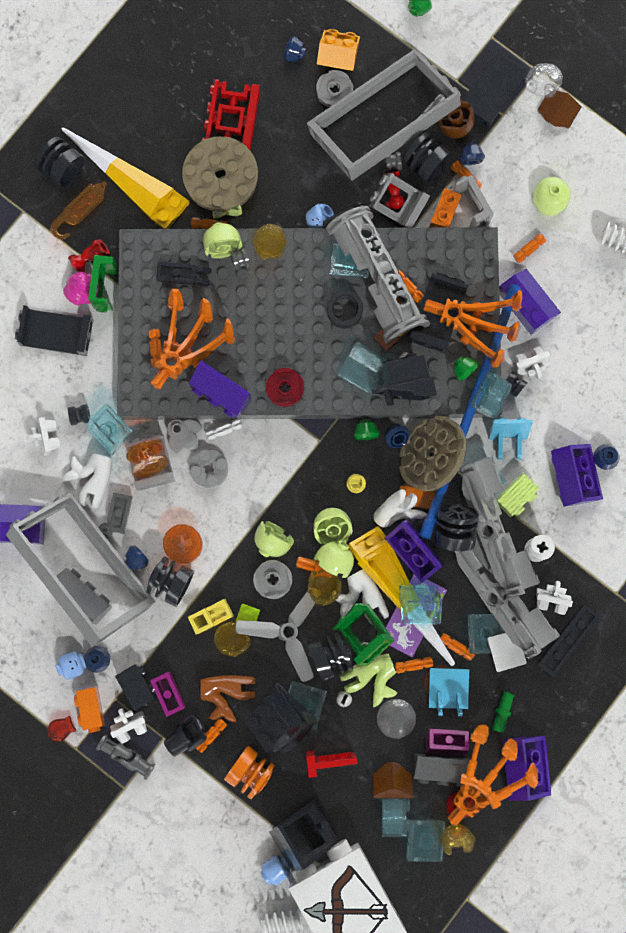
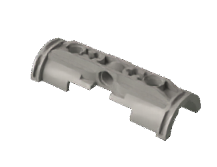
M360 206L336 217L327 225L326 229L329 235H334L344 256L346 257L349 253L351 254L359 271L367 268L375 284L369 286L368 289L378 306L373 312L385 333L382 337L387 344L406 330L416 326L426 328L430 325V322L427 320L426 315H421L401 275L398 274V270L371 220L373 219V214L370 212V208L368 206ZM368 230L371 237L366 238L362 236L361 231ZM372 247L377 250V253L371 251ZM401 296L405 298L406 304L400 305L396 301V297Z
M490 456L460 468L463 477L462 491L468 507L475 509L479 513L476 530L494 577L504 587L507 597L510 598L523 595L525 593L524 589L537 585L540 581L538 576L535 575L527 551L524 550L517 553L509 532L505 533L499 517L502 512L495 493L504 489L494 465L496 464L494 458ZM488 526L492 527L493 534L488 531Z
M475 530L477 533L475 547L469 551H454L458 564L512 643L521 648L527 658L530 659L542 652L540 649L557 639L560 634L551 627L538 607L529 612L519 596L507 597L504 587L494 577L478 532Z

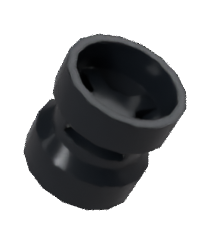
M512 371L502 384V387L509 389L511 394L517 397L528 382L524 379H519L517 374Z
M88 404L77 408L74 406L68 407V417L71 426L77 425L80 422L84 424L91 422Z

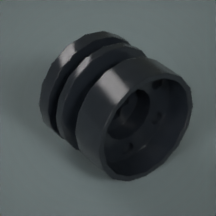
M424 133L409 147L402 160V165L405 167L410 165L409 170L411 172L418 167L420 168L417 177L425 184H428L436 177L451 156V152L442 145L434 150L436 140L431 139L429 141L430 135L428 133Z
M54 137L42 147L36 157L34 166L43 175L50 176V180L58 187L64 188L71 184L79 175L84 166L85 158L75 149H70L69 144L65 143L60 137Z
M448 504L439 507L436 520L438 526L435 529L434 537L435 544L451 551H469L473 549L477 536L475 530L478 527V511L459 504Z
M164 556L150 575L146 593L151 595L157 588L155 597L159 598L163 592H166L164 601L177 607L189 587L194 571L182 565L176 572L174 571L176 562L172 561L167 567L169 558Z
M338 632L333 633L336 640L334 643H332L329 635L326 636L327 646L325 647L320 640L307 644L322 682L334 678L333 668L337 667L341 674H344L342 664H346L349 671L353 670L352 656L345 640L342 639Z

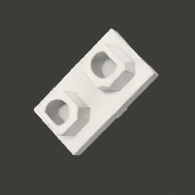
M540 346L531 351L532 357L529 359L523 353L515 356L516 374L518 377L527 374L528 377L535 375L537 379L542 378L541 372L546 371V366L550 365L549 352H544Z
M45 417L38 418L39 421L36 422L38 434L36 428H31V435L26 438L28 442L33 441L34 448L39 447L40 441L42 455H48L50 451L59 449L60 443L58 437L50 439L48 437V432L56 431L55 420H45Z
M555 581L554 586L547 584L546 590L537 588L536 597L539 609L547 610L549 602L556 603L554 611L565 615L568 607H572L573 601L571 596L565 595L567 589L560 587V581Z
M123 708L118 710L120 716L114 718L116 724L110 726L112 737H116L121 744L129 741V730L134 728L137 735L147 731L143 711L134 714L130 710L125 713Z

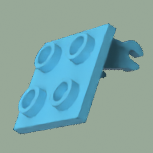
M499 418L493 420L489 440H497L498 460H502L503 438H516V459L521 460L522 439H528L533 420H527L526 418H518L516 420Z
M430 668L429 708H437L438 716L443 715L442 708H456L458 716H462V709H468L469 669Z

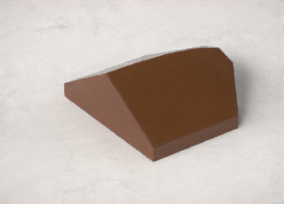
M549 89L537 111L546 122L553 126L569 129L582 106L568 93Z
M386 763L373 774L374 798H414L412 774L399 763Z

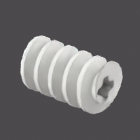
M608 222L601 235V245L608 241V248L614 244L615 251L621 247V254H624L626 252V233L624 234V228L621 227L617 231V225L614 224L610 228V222Z
M546 535L536 536L526 542L524 546L529 559L533 562L548 559L552 556L555 549L553 540Z
M289 910L287 917L281 911L280 918L273 912L272 919L266 913L264 920L261 919L262 933H292V931L299 933L300 929L303 932L300 910H296V915H293L292 911Z

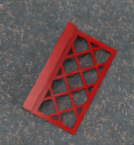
M314 750L306 751L309 778L317 777V769L357 764L354 752L315 757Z

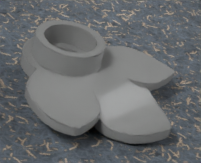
M175 419L170 421L167 425V433L170 436L168 442L170 448L175 453H179L182 447L190 450L198 449L199 443L195 434L202 430L201 424L191 419L185 421ZM175 425H178L180 427V431L178 433L174 432L173 430Z

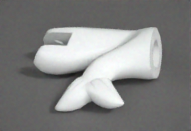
M92 454L87 465L82 466L77 458L73 456L71 460L72 470L65 474L63 481L85 478L94 473L80 492L78 502L81 506L85 507L89 494H94L92 509H99L109 482L112 465L111 458Z
M400 489L392 494L375 511L374 521L383 528L389 527L394 522L404 518L408 519L411 524H414L416 520L427 517V513L417 509L412 510L411 508L417 503V496L410 493L405 498L406 491Z
M363 569L347 577L349 593L347 595L333 593L335 600L341 604V617L348 614L353 604L357 601L360 592H362L363 604H369L372 609L378 607L384 619L389 617L388 609L377 585ZM364 614L365 617H366V619L368 620V622H369L370 624H372V622H371L370 619L367 617V615Z

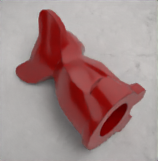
M400 171L389 172L400 179ZM389 183L387 190L391 197L385 206L389 209H400L406 199L400 195V188Z
M98 239L94 240L93 244L86 248L81 255L73 254L68 259L73 269L78 272H85L86 263L92 262L94 255L108 256L110 252L106 244Z

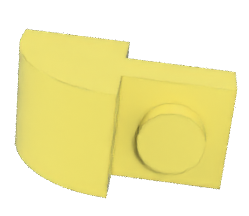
M223 599L189 616L188 619L197 635L234 616L226 599Z

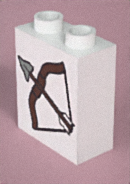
M344 839L326 851L329 857L327 861L316 867L312 863L301 871H296L295 868L291 870L294 880L289 882V891L312 933H407L404 924L359 843L350 847L348 841Z

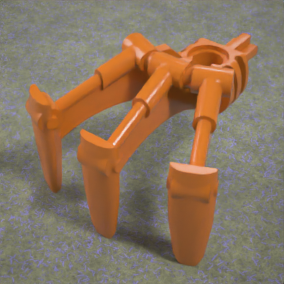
M178 289L170 291L168 307L172 310L171 325L169 327L168 340H164L162 354L155 363L159 371L150 383L154 388L161 389L169 377L176 380L178 375L183 372V369H187L191 365L196 369L200 361L211 355L212 351L225 341L227 344L233 345L235 340L233 325L227 318L224 330L220 336L195 352L191 349L204 322L212 323L213 320L211 304L207 299L203 298L200 302L199 319L183 343L178 344V342H175L177 312H181L184 309L183 298ZM169 361H174L176 364L170 366L167 363Z
M520 289L511 299L490 303L475 302L465 304L462 301L461 304H458V300L454 299L452 302L448 298L446 305L427 299L424 311L442 316L441 324L445 322L448 327L453 325V330H457L462 335L459 340L465 346L469 343L475 349L482 351L491 358L490 365L492 368H497L505 360V350L500 349L495 353L475 337V333L478 330L494 331L508 334L507 339L510 342L516 341L520 330L519 321L510 327H505L483 321L480 317H482V313L512 306V310L516 312L522 308V291ZM455 310L457 311L458 316L451 317L449 316L448 311ZM461 322L470 325L469 329H467Z
M481 724L473 731L470 738L472 742H475L473 754L469 760L466 774H462L460 781L462 786L453 800L457 807L448 816L452 825L455 824L457 826L466 814L474 817L481 808H485L489 804L492 809L501 806L500 801L511 796L514 791L526 784L535 789L539 783L538 769L535 763H531L523 778L497 791L491 790L490 785L498 776V772L507 760L515 761L517 758L518 744L515 740L508 739L501 750L503 756L483 781L481 779L477 780V777H474L480 744L484 745L487 742L489 728ZM466 797H471L475 802H468Z

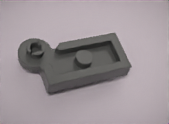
M113 492L108 521L98 527L106 538L111 537L113 532L125 534L133 499L132 496Z

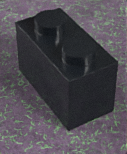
M134 664L115 676L134 710L157 698L152 684L148 683L145 678L148 676L146 670L142 665L139 667L138 664Z

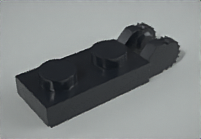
M158 261L156 281L209 286L210 280L196 278V272L211 274L212 269L194 264Z

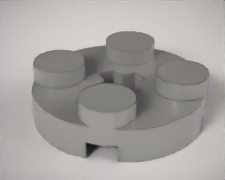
M332 70L325 75L323 74L318 79L316 85L318 100L327 107H331L353 92V84L349 76L339 70ZM335 85L338 86V90L340 91L332 93V90H330V88H333Z
M205 449L193 457L190 463V474L199 486L204 488L215 487L225 481L228 475V464L224 456L218 451ZM212 464L214 472L206 474L204 466Z
M269 560L257 568L253 578L254 586L263 597L278 599L290 590L292 574L285 564L277 560ZM271 574L279 578V581H276V585H272L271 582L267 581Z

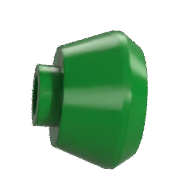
M409 0V12L415 17L423 16L432 9L431 0Z
M461 356L454 362L456 367L453 370L457 380L464 381L478 368V362L469 357L463 358Z
M371 419L360 420V424L356 425L354 437L356 440H371L378 438L380 432L376 424L371 422Z

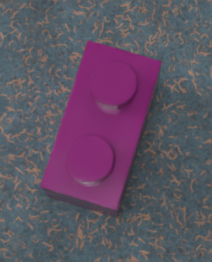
M171 672L150 680L166 717L186 708Z
M429 729L426 734V755L465 757L469 752V731Z

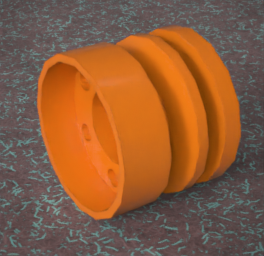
M248 745L224 780L233 787L242 781L244 785L241 793H244L250 787L252 790L247 797L252 799L261 792L270 779L275 764L271 762L265 769L263 765L267 758H263L259 763L255 762L258 752Z

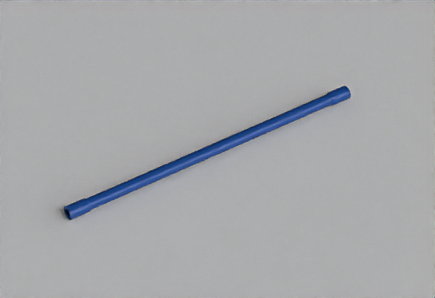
M510 284L505 300L511 299L521 288ZM512 306L502 308L497 325L506 327L512 312ZM493 333L488 348L497 353L503 333ZM485 355L460 424L465 438L492 367L490 365L491 358ZM449 483L436 490L429 512L422 525L420 537L430 540L436 524L437 512L442 505Z

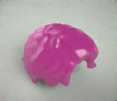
M77 272L67 279L63 294L69 302L77 306L91 304L88 300L91 275L85 272Z

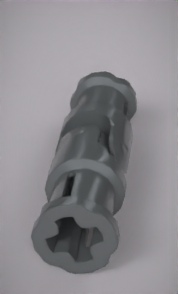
M107 734L102 737L96 747V750H102L107 753L111 759L118 761L130 771L134 770L143 775L145 780L148 779L156 765L148 763L141 758V755L129 748H125L123 744H117L109 739Z

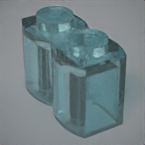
M488 372L482 379L480 390L473 398L472 407L484 416L496 419L502 411L504 401L510 394L512 384L498 374Z
M382 798L383 837H407V832H410V820L406 819V813L410 812V799Z

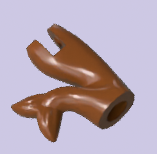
M237 675L202 678L201 700L213 702L217 706L209 716V719L216 720L223 716L228 721L236 722V718L228 706L227 700L220 692L239 700L253 699L256 692H241V684H256L255 678Z

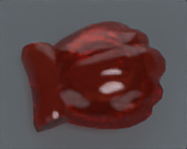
M70 715L65 719L51 721L47 728L48 736L53 741L61 742L70 733L75 732L76 728L72 723Z

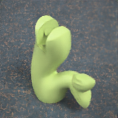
M389 654L379 655L368 666L355 665L353 670L349 671L347 669L344 671V674L339 675L341 681L356 677L357 681L344 687L347 693H353L362 689L377 674L374 682L373 707L378 706L384 697L390 698L397 694L396 691L386 686V682L396 674Z

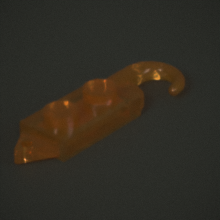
M102 182L87 186L52 222L51 233L57 239L68 238L70 233L61 235L58 233L57 228L64 221L71 225L79 224L105 199L104 193L107 183Z

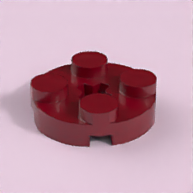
M290 368L277 369L266 381L267 396L274 405L279 407L294 406L300 402L304 394V381L298 373ZM283 383H287V386L291 387L286 393L279 389L283 386Z

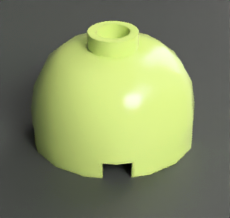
M545 178L534 189L532 195L534 206L536 205L540 213L547 216H556L567 208L571 198L570 188L560 178Z
M215 223L205 232L203 237L205 254L207 256L211 254L212 258L231 256L230 252L235 249L239 251L242 248L238 231L229 224Z
M326 508L315 517L313 524L314 535L320 544L328 542L338 543L339 541L346 543L348 537L353 532L350 518L341 509Z
M264 521L260 523L255 532L254 539L256 546L260 549L259 553L265 557H279L286 554L293 545L294 540L290 534L288 537L283 534L285 532L284 529L269 521H266L265 524Z
M342 541L338 543H325L314 557L315 561L317 559L320 561L318 565L335 576L338 573L344 574L342 578L348 577L354 564V557L348 549L349 546Z

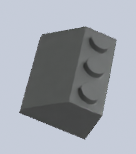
M65 568L56 577L93 624H98L112 608L109 604L110 600L104 594L99 596L94 591L96 587L89 581L83 582L80 579L82 575L74 568L72 570Z
M415 753L413 778L417 779V783L429 784V780L437 781V785L448 786L449 782L456 783V786L461 787V777L463 773L466 774L470 758Z

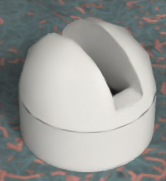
M342 691L338 693L336 701L339 706L347 707L351 704L352 697L350 693ZM344 694L348 695L345 703L342 704L341 701Z

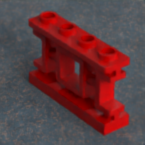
M215 79V84L211 85L210 89L212 102H208L207 106L209 120H205L204 124L206 137L202 138V141L212 138L214 125H216V133L224 134V137L229 138L232 135L242 136V129H245L243 144L251 151L260 85L252 84V87L245 84L244 93L227 91V82L223 81L222 83ZM221 90V97L230 99L229 105L219 104L218 111H216L219 91ZM248 94H250L247 116H245V108L237 107V100L247 101ZM223 112L240 115L238 128L221 126Z

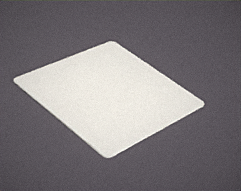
M506 633L488 638L497 672L527 663L523 650L513 644Z

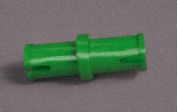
M503 691L499 707L495 711L497 714L492 730L504 733L508 716H511L510 709L515 697L514 694Z

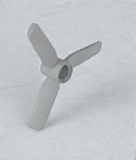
M310 587L289 615L288 623L278 626L272 622L237 621L235 625L236 633L264 638L278 637L280 640L285 641L286 652L302 682L308 681L313 678V672L301 642L296 639L298 634L297 627L304 622L319 598L320 592L316 588ZM286 626L291 630V635L288 638L283 634Z

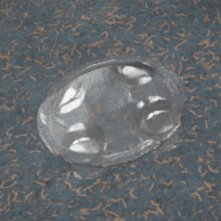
M551 63L535 65L529 70L526 77L527 90L537 96L552 97L562 85L563 76L560 69Z
M391 699L384 702L377 714V723L380 730L386 736L402 738L413 730L416 723V715L412 706L406 701Z

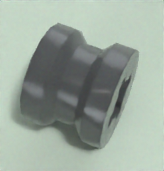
M400 152L390 154L385 158L386 172H390L392 169L402 170Z
M242 248L239 252H230L235 270H239L243 266L250 267L246 248Z

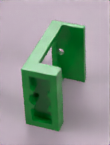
M94 255L88 300L97 312L107 313V310L113 311V307L108 299L102 298L105 273L118 275V266L113 257Z
M357 603L351 607V611L346 616L341 617L337 621L338 624L333 630L341 631L358 656L354 660L357 665L368 666L395 640L369 604ZM363 614L367 615L378 631L377 636L366 646L361 644L351 629L352 625Z

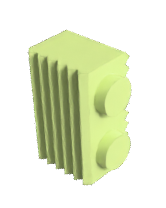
M522 473L497 498L499 507L510 517L514 514L518 516L524 511L523 505L527 501L531 503L537 498L538 494L536 492L539 490V487Z

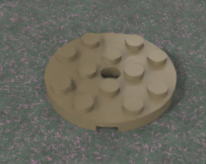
M212 137L201 141L192 148L183 165V182L189 196L199 206L211 211H230L232 208L243 205L252 196L257 186L258 168L256 160L243 143L233 138ZM223 169L226 173L225 176L217 178L215 172Z
M435 416V418L430 420L425 419L410 431V438L400 451L402 460L399 467L401 475L407 484L420 491H433L443 487L452 480L464 463L466 452V438L460 425L448 417ZM434 450L435 456L430 457V453Z

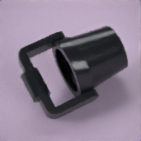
M190 714L177 724L176 730L164 741L166 749L172 756L176 757L186 750L193 751L206 741L207 735L201 720L195 715ZM192 721L201 736L197 740H195L188 728L185 727Z

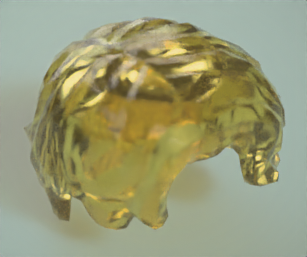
M267 224L257 230L252 243L261 259L271 257L278 259L284 252L287 240L281 227L275 224Z
M324 569L318 572L313 571L309 576L307 592L317 605H329L339 598L342 582L337 576Z
M228 622L222 624L216 630L214 643L222 654L236 657L250 647L251 641L248 635L236 633V623Z
M461 824L448 826L440 837V845L445 853L449 855L452 854L451 850L453 847L460 846L463 847L464 852H471L474 841H476L474 834Z

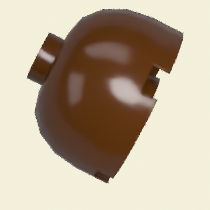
M460 100L461 106L438 121L441 132L453 139L466 136L474 126L475 115L473 108L470 107L468 102Z

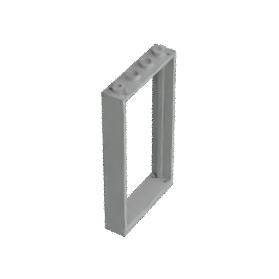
M414 49L310 120L307 125L310 135L351 180H354L461 106V93L456 87L450 85L447 77L442 76L434 64L431 65L425 55L420 54ZM417 66L447 98L352 163L323 129L402 74Z
M71 493L66 496H58L53 503L44 504L36 513L31 511L23 520L17 519L10 524V530L6 536L92 647L140 616L156 602L150 594L146 593L145 587ZM65 508L139 603L99 631L22 533Z

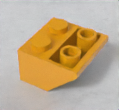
M335 29L324 30L319 44L317 64L353 71L360 36H356L352 32L339 33Z

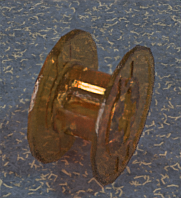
M144 441L133 446L128 451L126 459L129 462L137 463L132 469V474L135 477H150L167 467L169 459L166 456L158 455L163 449V444L160 441Z
M178 524L166 532L163 538V548L165 554L171 560L179 564H188L200 556L203 549V541L200 534L193 527L187 524ZM181 536L184 537L185 542L188 541V544L185 545L186 552L182 551L181 546L178 547V544L181 543Z

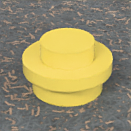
M353 474L348 478L347 488L352 493H360L365 489L366 481L363 476Z

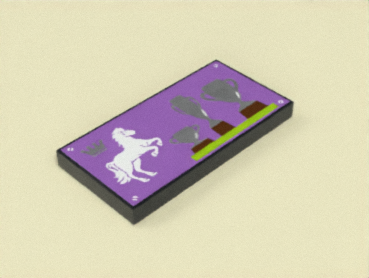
M412 574L409 582L432 623L448 589L429 579L421 583ZM396 606L385 626L395 640L389 646L413 659L424 635Z

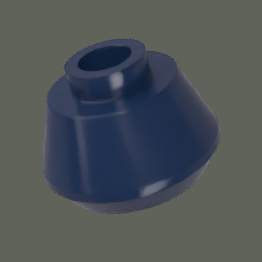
M292 37L286 45L284 58L288 62H298L304 58L306 48H304V43L297 37Z
M468 143L462 148L460 162L463 165L480 164L485 159L484 152L476 143Z
M398 423L391 424L385 431L386 444L391 448L403 447L410 438L409 429Z
M603 444L595 450L593 459L600 469L611 470L619 463L620 456L614 446Z
M136 545L129 547L125 554L127 559L124 561L131 570L133 568L139 570L147 567L149 560Z
M94 646L88 649L84 655L86 668L94 673L106 670L110 664L109 652L101 646Z

